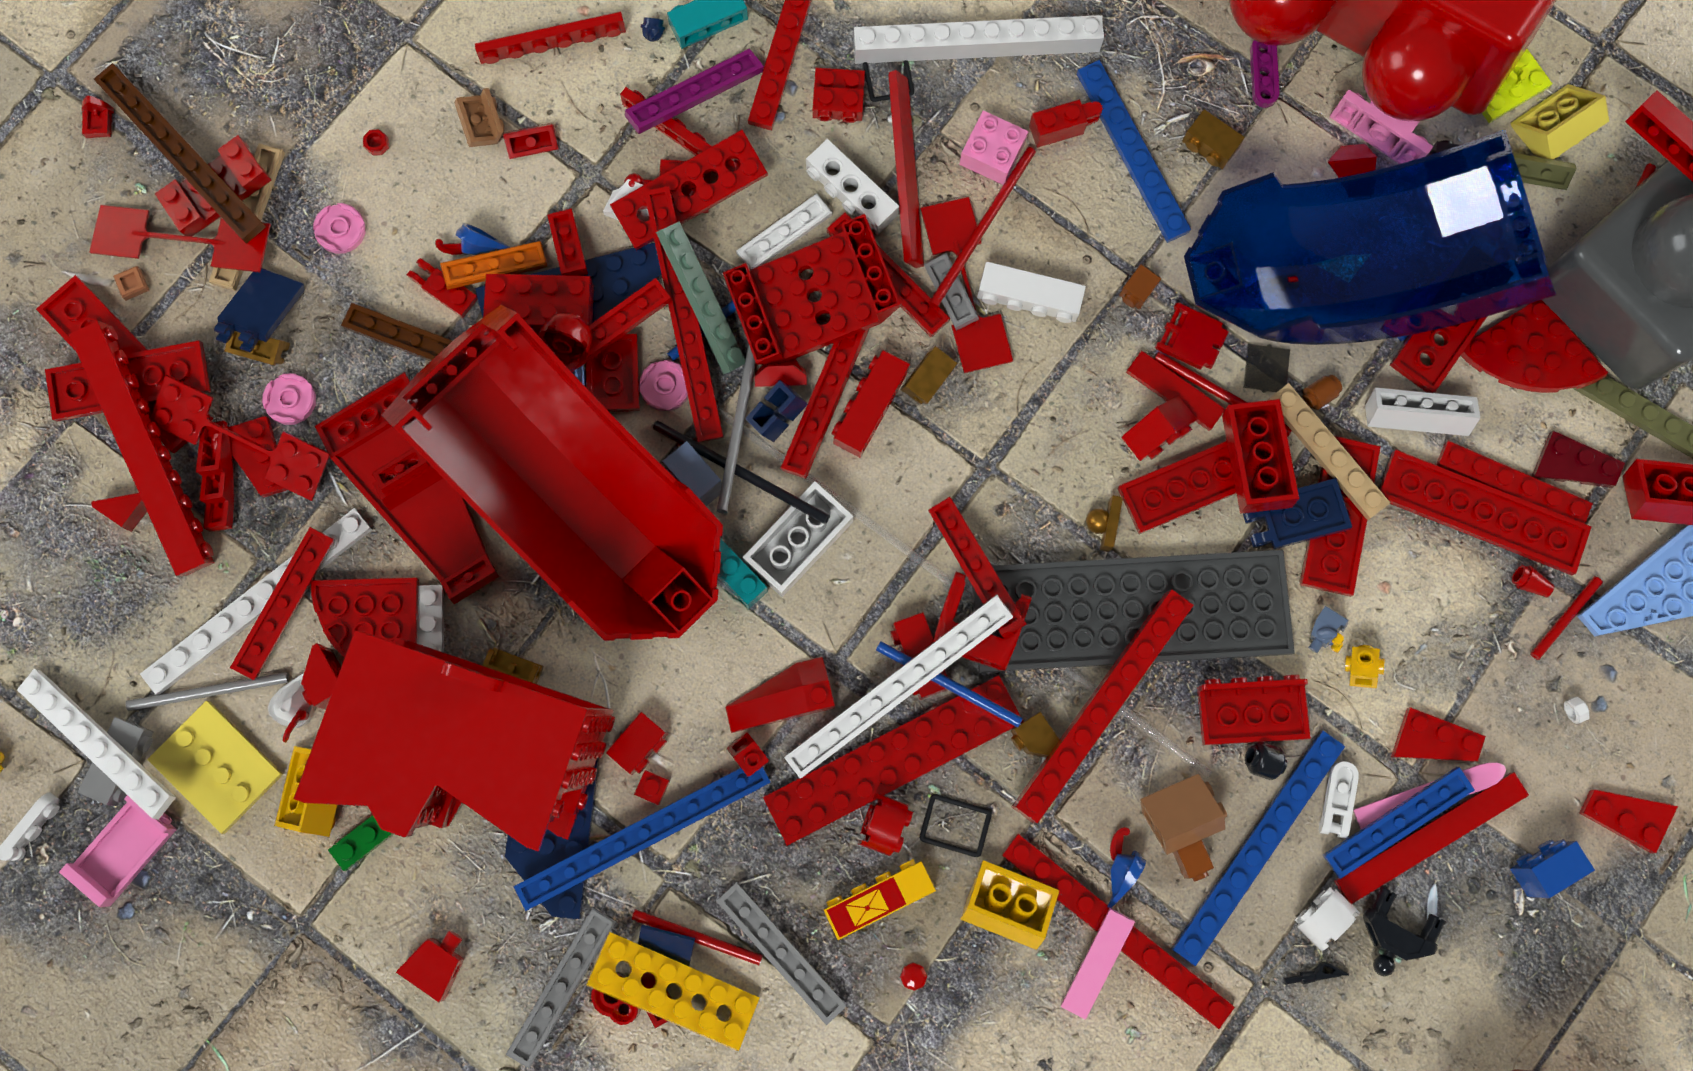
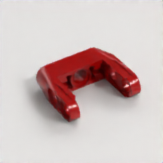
M956 572L939 618L933 643L959 624L953 620L964 592L965 574ZM1022 594L1015 605L1025 620L1032 597ZM1022 628L1004 639L989 635L962 657L994 669L1005 671Z

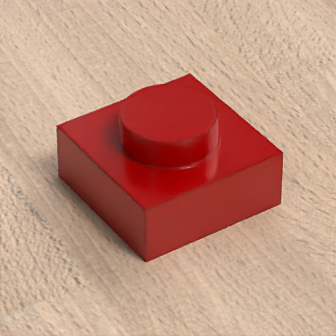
M645 770L634 795L660 805L670 781Z

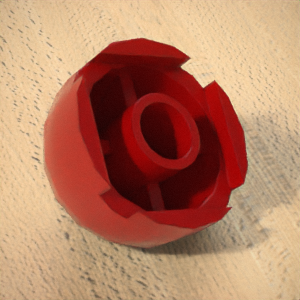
M557 313L552 315L544 322L538 333V336L563 362L570 363L571 359H579L577 362L579 363L588 356L592 342V333L587 323L575 313Z

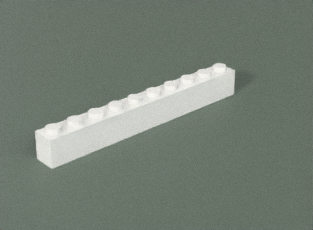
M1102 15L854 27L855 64H861L864 62L881 63L902 62L904 60L923 61L1100 52L1104 40Z

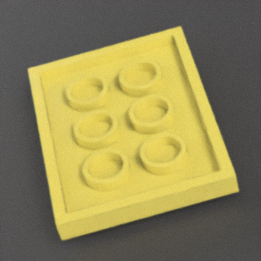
M207 700L147 759L221 834H225L283 775L256 746Z

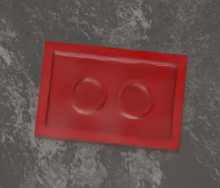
M625 334L586 362L587 389L609 412L640 411L637 334Z

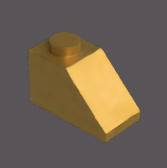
M1041 711L1011 731L1014 735L1011 737L1012 742L1019 751L1023 749L1026 754L1047 758L1059 742V738Z

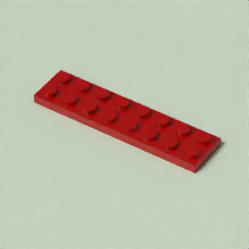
M76 275L36 308L74 350L75 348L69 334L97 321L109 324L114 328L118 336L116 342L119 349L123 350L125 354L148 350ZM156 403L148 404L150 408V412H148L150 418ZM208 413V418L212 421L214 418ZM159 428L161 434L159 436L160 441L174 454L188 442Z
M1396 449L1391 454L1379 490L1389 500L1391 505L1571 576L1577 573L1592 526Z

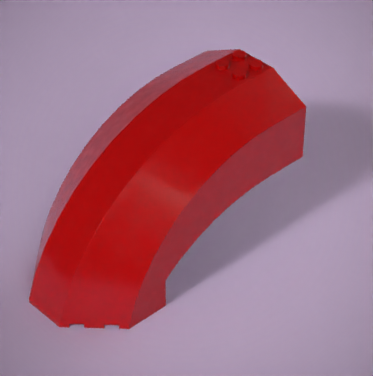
M500 305L455 338L410 381L382 414V417L604 641L626 638L631 640L653 639L655 637L680 638L718 600L717 577L720 574L721 552L719 548L720 536L723 533L722 523L688 486L675 479L612 416L517 312Z

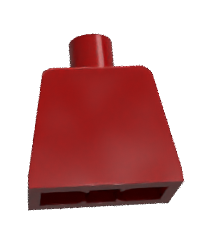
M451 930L447 932L441 942L435 938H428L396 973L437 1002L444 1001L464 961L463 957L454 952L463 939Z

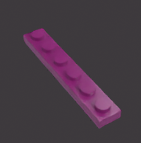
M749 48L626 109L625 117L636 132L641 134L762 73L764 66Z

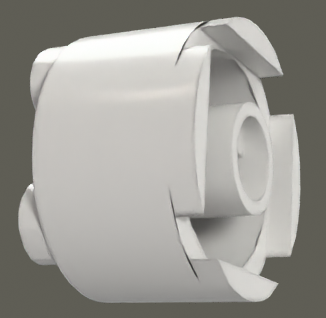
M1330 887L1326 891L1323 890L1313 900L1316 904L1314 908L1311 906L1307 910H1303L1295 918V921L1298 923L1297 928L1321 951L1329 947L1327 943L1331 938L1336 941L1354 923L1355 917L1360 915V912L1339 891Z

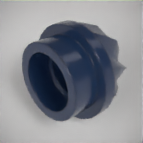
M644 17L643 24L640 26L643 36L651 42L659 40L665 30L663 20Z

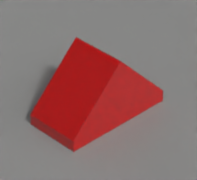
M139 493L91 501L94 509L130 532L134 530L147 513Z

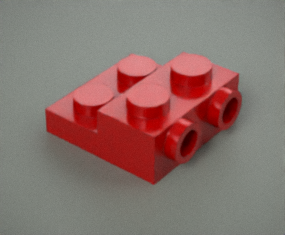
M815 68L813 118H817L820 121L843 120L847 123L862 121L865 70Z

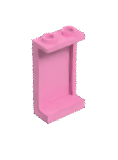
M128 795L124 798L127 803L74 863H66L59 871L60 874L98 907H110L177 830L170 824L172 819L168 815L163 813L159 820L152 819Z

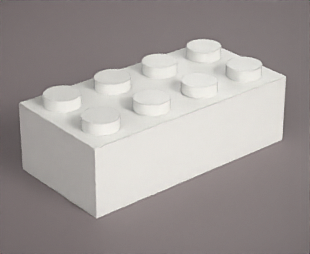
M815 481L799 498L829 514L828 522L823 524L791 506L743 556L744 563L781 597L796 584L853 523L854 516Z

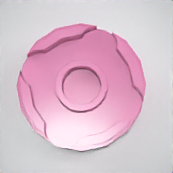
M344 203L324 207L317 214L313 223L317 242L326 251L335 254L348 253L356 249L362 243L366 234L365 222L361 214L353 206Z
M671 360L656 361L643 371L639 380L640 392L643 400L651 408L658 411H671L679 408L686 402L688 394L680 364Z
M282 374L267 384L263 392L262 404L267 414L274 421L284 425H295L306 420L312 414L316 405V394L313 386L304 377L297 374Z

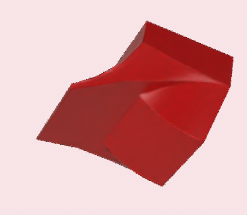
M796 359L786 363L762 364L755 371V387L775 386L779 380L788 386L807 385L806 369Z

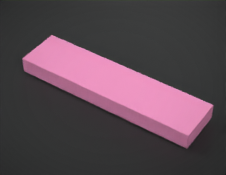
M1109 908L1061 1003L1062 1008L1086 1020L1135 920Z

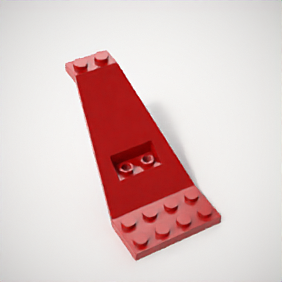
M404 372L317 424L315 428L327 452L330 453L332 461L441 582L449 599L455 605L500 576L487 554L466 501L382 417L385 410L410 383V379Z

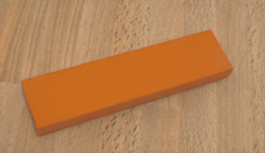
M541 241L443 262L440 263L448 290L486 281V274H519L546 268L547 261Z

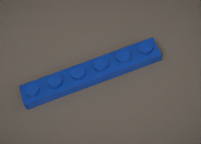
M1455 767L1323 854L1336 876L1341 879L1475 791L1461 768Z

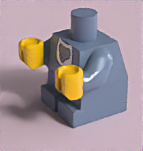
M1325 606L1316 619L1311 633L1313 641L1308 648L1318 653L1322 646L1327 648L1331 645V649L1339 653L1344 641V636L1339 634V631L1344 632L1349 620Z

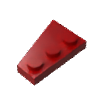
M267 416L228 427L229 430L270 450H275L277 447L270 419ZM229 436L232 456L260 496L265 498L287 491V489L265 479L271 463V459L267 454Z
M1409 707L1406 709L1391 757L1476 762L1479 759L1486 736Z
M1590 790L1579 814L1649 853H1657L1678 806L1600 790Z

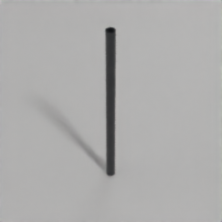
M658 420L654 423L653 430L680 445L687 441L700 456L725 469L727 458ZM736 464L734 473L736 476L823 524L828 522L829 514Z

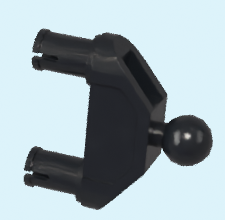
M1380 887L1372 908L1365 910L1363 919L1373 945L1384 951L1383 955L1375 958L1373 962L1374 970L1378 975L1386 977L1395 971L1394 957L1407 961L1434 955L1438 949L1436 941L1446 921L1443 919L1439 920V917L1429 914L1420 935L1407 931L1389 921L1387 917L1397 894L1394 892L1390 893V890Z

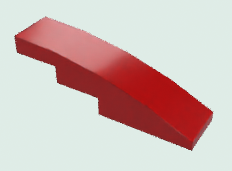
M225 421L214 422V423H216V424H218V425H220V426L225 427V428L228 429L227 422H225ZM205 426L199 438L196 473L202 476L200 501L206 504L203 528L209 532L233 529L234 475L230 439L228 435Z

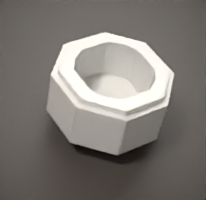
M1573 697L1564 702V711L1573 723L1579 724L1589 719V709L1581 698Z

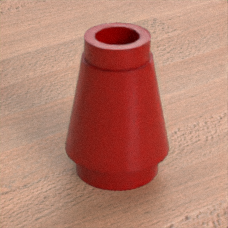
M1521 565L1512 576V583L1515 584L1517 589L1545 598L1549 597L1554 591V584L1532 566Z

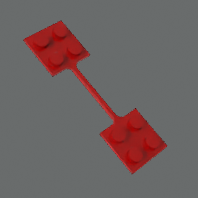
M966 197L921 207L920 210L932 255L953 252L958 257L977 227L970 198ZM963 267L961 274L966 293L976 311L965 267ZM1001 314L988 317L978 316L979 320L957 331L954 325H951L964 373L1013 362Z
M100 205L89 251L91 254L139 259L142 243L147 238L211 244L214 248L211 267L261 273L271 226L270 223H263L266 227L246 244L223 218L220 220L217 236L213 239L147 232L146 226L150 213L149 210Z
M168 375L165 376L151 415V421L155 422L159 428L194 445H197L202 429L205 426L214 428L267 454L271 459V463L265 479L313 501L330 453L284 431L281 434L276 449L270 450L210 421L208 412L213 397Z

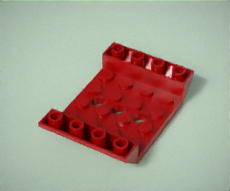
M865 214L841 223L843 232L750 270L748 265L744 263L723 272L757 365L786 363L881 324L901 307ZM805 269L813 270V275L808 280L800 278L802 271ZM814 291L822 293L821 299L817 302L809 301V296ZM821 314H829L831 318L827 324L820 325L817 323L818 317Z

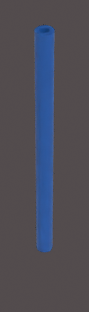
M880 641L876 651L902 665L913 659ZM941 673L931 679V681L1016 727H1019L1023 719Z

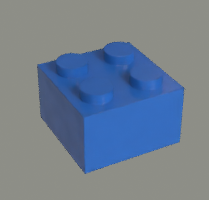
M1564 839L1557 842L1553 840L1544 842L1538 847L1540 851L1533 855L1528 853L1516 860L1517 865L1510 868L1527 897L1551 898L1595 871L1578 842L1565 841Z

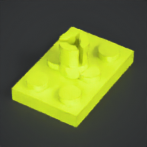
M1526 49L1487 109L1482 113L1488 123L1495 121L1537 96L1553 84L1528 49Z

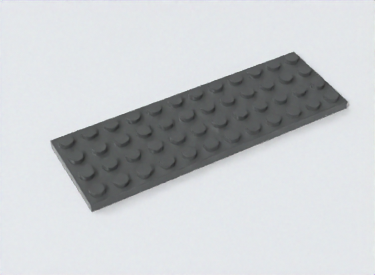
M1283 550L992 566L1015 604L1022 594L1032 597L1025 617L1027 625L1021 629L1015 649L1005 671L1113 665L1162 596L1171 589L1194 606L1153 663L1295 654ZM972 586L975 612L983 603ZM998 629L991 634L1003 638ZM978 663L979 673L1003 672V670Z

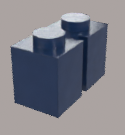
M780 380L764 397L767 401L777 406L775 411L760 401L745 418L762 436L772 442H775L789 426L786 421L788 419L794 421L808 405L790 386Z

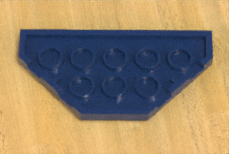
M597 758L594 768L597 769V774L599 758ZM597 774L593 784H588L585 792L588 795L587 803L583 811L579 809L568 840L557 836L547 829L540 850L535 851L526 848L507 835L505 858L524 881L589 847ZM585 880L542 902V905L552 917L581 919Z

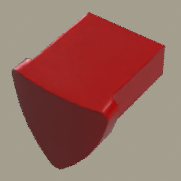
M86 96L82 101V135L85 138L111 137L114 107L96 97Z

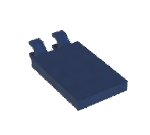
M261 268V273L252 272L217 317L218 323L214 331L219 332V335L216 337V340L227 343L235 331L240 332L241 334L238 339L243 341L240 349L251 352L259 340L267 342L305 291L304 283Z
M1337 479L1297 488L1299 500L1292 508L1243 513L1245 524L1264 518L1268 531L1252 535L1250 540L1253 548L1272 542L1275 550L1350 530L1352 524Z

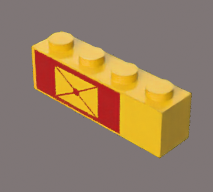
M914 859L907 861L899 866L901 871L891 875L890 871L885 872L875 878L877 883L869 887L863 883L851 889V896L842 899L841 895L827 901L828 907L823 910L837 940L935 892L936 890L922 861L915 863Z

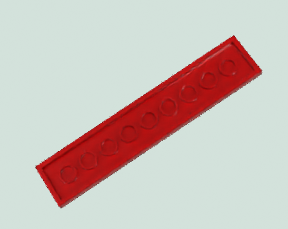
M999 675L971 689L1021 717ZM957 696L816 769L801 779L799 778L764 796L763 799L788 846L876 800L873 799L876 793L884 796L1016 726L961 696Z

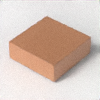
M138 266L113 276L125 301L150 291Z

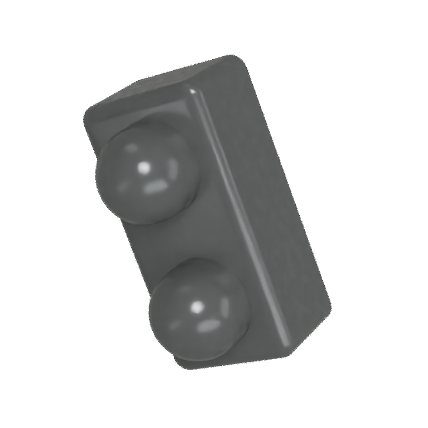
M1668 160L1541 272L1535 281L1537 295L1624 384L1634 389L1645 388L1693 360V182Z

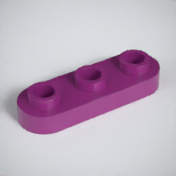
M1254 40L1250 47L1252 97L1255 104L1259 107L1269 108L1276 103L1280 94L1277 46L1262 44ZM1259 48L1264 49L1266 53L1260 52ZM1260 71L1266 72L1267 76L1261 75ZM1261 94L1267 95L1268 99L1263 98Z

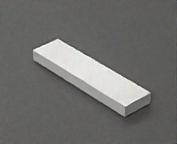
M815 194L736 250V253L748 265L750 270L759 267L831 217L832 212L820 196Z

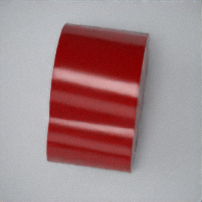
M616 972L622 978L627 977L625 974ZM592 989L591 999L595 1009L600 1014L610 1017L616 1024L627 1025L633 1022L640 1014L641 1009Z

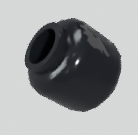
M1258 742L1254 746H1250L1245 754V764L1249 772L1255 776L1274 780L1280 774H1283L1287 768L1285 753L1280 747L1265 742Z

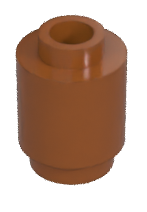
M1334 375L1322 376L1303 389L1302 399L1310 408L1319 410L1339 396L1343 389L1342 384Z

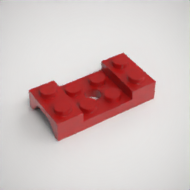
M237 135L217 149L220 155L208 163V165L243 201L272 180L248 149L247 143ZM175 179L155 193L177 229L185 236H194L221 217L186 179L181 183Z

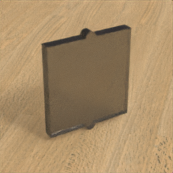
M1248 344L1243 388L1257 389L1266 393L1267 391L1278 392L1287 385L1290 349L1272 347L1271 344L1267 346Z

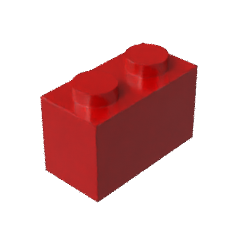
M641 712L609 748L606 754L629 774L634 775L635 772L640 774L649 764L647 758L653 751L658 753L667 743L665 737L668 734Z

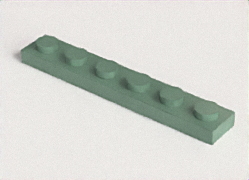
M680 221L657 231V236L723 374L744 365L745 358Z

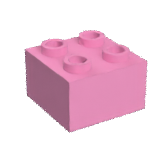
M983 110L961 153L959 165L1004 185L1025 145L1029 131Z

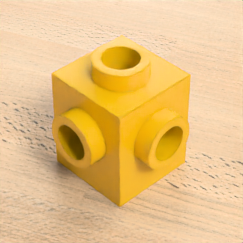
M1370 645L1352 646L1351 656H1346L1345 671L1350 672L1349 686L1377 688L1378 674L1384 675L1385 659L1379 658L1380 649L1373 648Z

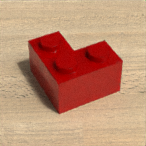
M1177 396L1157 406L1121 438L1139 461L1147 457L1152 460L1164 451L1162 446L1165 443L1171 445L1179 438L1181 439L1193 430L1190 426L1197 419L1182 399Z

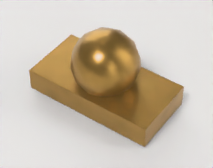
M1113 495L1110 498L1107 511L1094 509L1086 517V525L1091 532L1095 534L1103 533L1100 546L1101 551L1109 552L1115 545L1123 501L1120 496Z

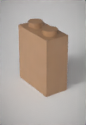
M1199 774L1140 799L1142 814L1166 855L1225 830L1227 812L1221 802L1217 803L1213 797L1214 792L1209 782H1204Z

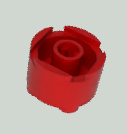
M876 793L873 799L878 801L875 806L870 804L860 834L865 835L864 841L859 840L858 844L891 856L893 852L899 853L902 848L904 837H901L904 826H909L913 811L908 810V804Z

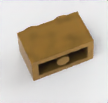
M1204 109L1188 129L1182 142L1192 152H1198L1205 157L1209 164L1223 170L1239 149L1245 137Z

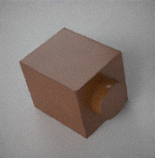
M1140 264L1123 287L1119 296L1122 297L1126 305L1140 310L1157 288L1161 278Z
M1202 840L1173 852L1184 879L1193 878L1194 882L1209 876L1207 871L1214 868Z

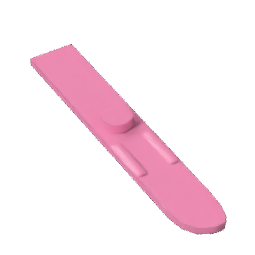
M1484 763L1462 770L1475 789L1470 794L1497 784L1505 775V766L1500 763ZM1432 782L1353 809L1360 830Z

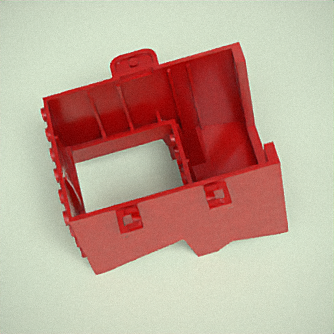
M355 630L294 800L314 804L368 806L381 830L401 837L412 836L416 828L428 825L439 828L450 826L463 803L526 848L539 851L547 829L568 840L570 838L579 809L583 811L588 800V795L585 794L588 784H593L596 777L597 769L594 768L597 758H602L606 748V743L603 742L606 732H611L615 717L612 714L614 710L403 638L395 637L392 643L374 637L372 634Z

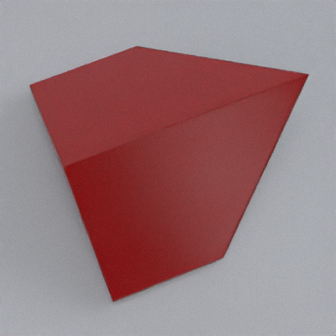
M1366 144L1340 146L1327 162L1346 188L1347 194L1373 191L1377 156Z

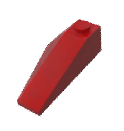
M823 657L792 665L726 706L731 733L835 709Z

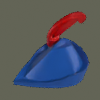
M463 223L456 231V236L461 239V243L443 244L441 239L435 240V245L441 252L451 255H461L463 253L479 255L510 248L483 230L467 223Z
M1127 827L1117 830L1110 845V854L1114 862L1111 868L1112 898L1108 904L1109 908H1112L1136 883L1146 865V860L1137 851H1133L1131 855L1122 854L1124 835L1130 834V829Z

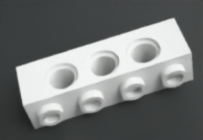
M828 139L806 158L807 174L814 181L819 180L824 185L825 191L832 198L837 197L849 214H855L857 217L865 214L871 230L876 235L883 231L898 216L899 205ZM830 169H835L839 173L836 175H829L827 171ZM854 186L857 190L848 192L844 188ZM870 202L874 204L875 207L872 209H866L862 205L864 203Z

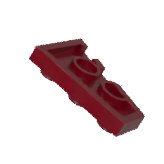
M1552 431L1546 439L1531 477L1536 479H1554V481L1579 482L1584 485L1612 488L1617 485L1625 463Z

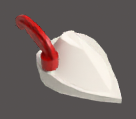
M303 674L279 689L268 705L269 715L281 725L288 726L282 740L285 743L289 740V736L294 728L306 725L314 715L315 706H310L302 694L305 691L301 684Z

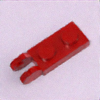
M419 258L416 263L422 270L431 274L426 281L423 280L417 273L411 270L406 275L421 286L422 290L464 318L478 300L477 295L464 286L447 290L442 271L437 267L435 269L429 263Z

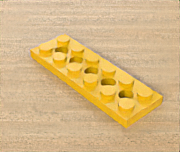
M612 932L607 934L586 983L588 987L736 1051L740 1050L760 998ZM621 961L628 963L630 966V974L625 978L618 976L616 973V965ZM646 972L652 973L656 980L655 985L651 989L645 988L641 983V977ZM671 983L677 984L681 990L680 996L676 1000L670 999L666 993V989ZM696 994H700L705 998V1007L701 1011L695 1010L691 1004L692 998ZM721 1005L727 1006L730 1010V1017L725 1022L719 1020L716 1014L718 1007Z

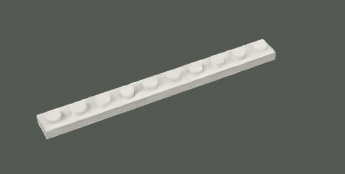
M355 508L322 532L335 539L317 572L373 530ZM293 556L141 672L140 675L156 695L162 694L256 621Z
M995 595L784 757L801 779L1012 619V613L998 595Z

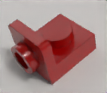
M748 732L726 748L748 777L769 761Z

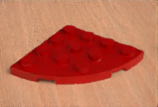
M1538 298L1472 339L1461 354V357L1477 371H1484L1490 376L1499 379V383L1531 392L1556 393L1559 390L1579 389L1596 383L1605 378L1609 373L1541 298Z
M417 577L312 580L311 596L315 613H317L324 634L344 658L355 630L372 634L374 637L392 643L395 637L417 643L419 579Z

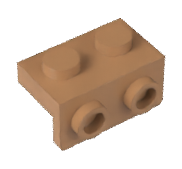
M484 88L479 96L456 98L454 104L468 146L477 147L498 144L504 133V123L498 117L496 111L497 103L495 98L491 96L489 88Z

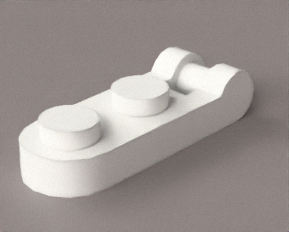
M1350 762L1336 763L1330 769L1322 818L1319 822V833L1327 835L1335 833L1337 837L1345 839L1349 836L1359 779L1357 768ZM1333 814L1341 816L1339 823L1332 822Z
M48 792L34 803L0 845L1 860L19 861L24 858L27 844L35 840L42 832L41 827L44 823L58 813L60 809L59 798Z

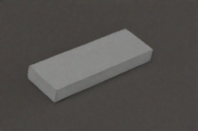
M947 253L924 264L936 290L952 267ZM957 276L942 300L956 331L979 320Z

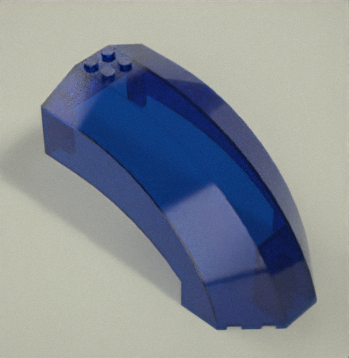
M1506 129L1426 157L1366 173L1314 182L1282 184L1273 172L1228 188L1221 192L1211 215L1208 214L1198 231L1197 239L1184 255L1195 305L1259 338L1290 344H1346L1412 335L1473 321L1556 295L1532 209ZM1297 276L1299 281L1289 282L1288 277Z

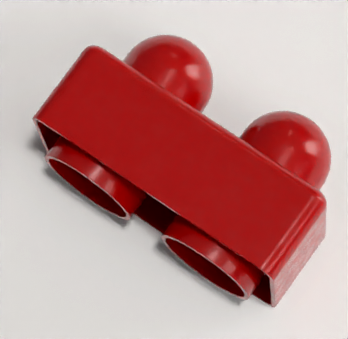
M1229 0L1231 13L1239 28L1247 36L1259 43L1272 46L1290 45L1305 39L1317 31L1364 57L1362 79L1369 99L1384 114L1402 121L1427 120L1440 115L1450 107L1467 115L1483 113L1534 39L1556 0Z

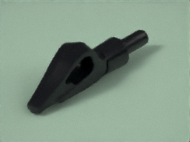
M1321 962L1315 971L1300 972L1298 976L1284 978V984L1301 982L1304 985L1319 980L1349 976V974L1328 962ZM1323 967H1330L1334 971L1325 973L1323 972Z

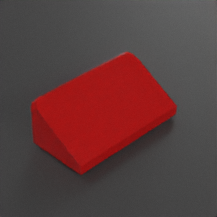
M553 123L508 131L503 134L509 159L559 149Z

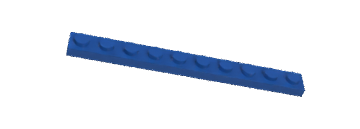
M1325 731L1319 732L1171 950L1193 966L1198 964L1345 748L1343 744Z
M763 767L749 777L739 768L513 887L525 911L771 782Z

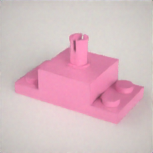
M1351 90L1346 92L1330 115V118L1410 172L1416 169L1433 148L1423 136L1413 133V130L1420 121L1394 119L1380 111L1372 101L1368 103L1362 95Z

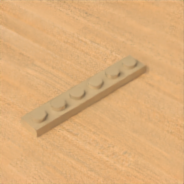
M1289 383L1268 399H1280L1284 422L1331 478L1337 479L1341 490L1367 520L1390 504L1389 500Z

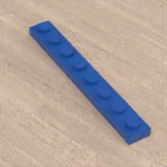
M1098 60L1078 69L1076 74L1090 101L1101 103L1103 110L1100 114V119L1166 242H1171L1188 234L1191 231L1188 222L1101 61Z

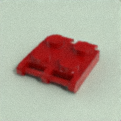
M1175 303L1174 314L1170 322L1166 323L1164 327L1166 331L1161 341L1157 342L1155 348L1199 370L1203 366L1211 369L1220 352L1217 349L1222 348L1229 331L1221 328L1222 322L1181 303ZM1179 313H1182L1177 325H1174ZM1170 332H1171L1172 335H1171V337H1170V340H1169V342L1167 343V345H1165V343H1166V341H1167V338H1168V336H1169V334H1170Z

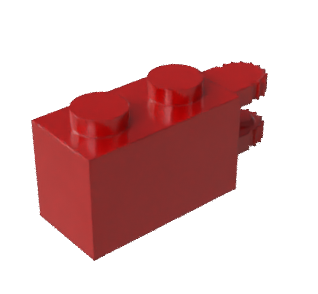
M1079 99L1032 113L1029 128L1036 147L1039 148L1083 135L1086 126L1092 123L1095 124L1100 119V114L1103 110L1101 103L1093 101L1092 103L1081 104Z

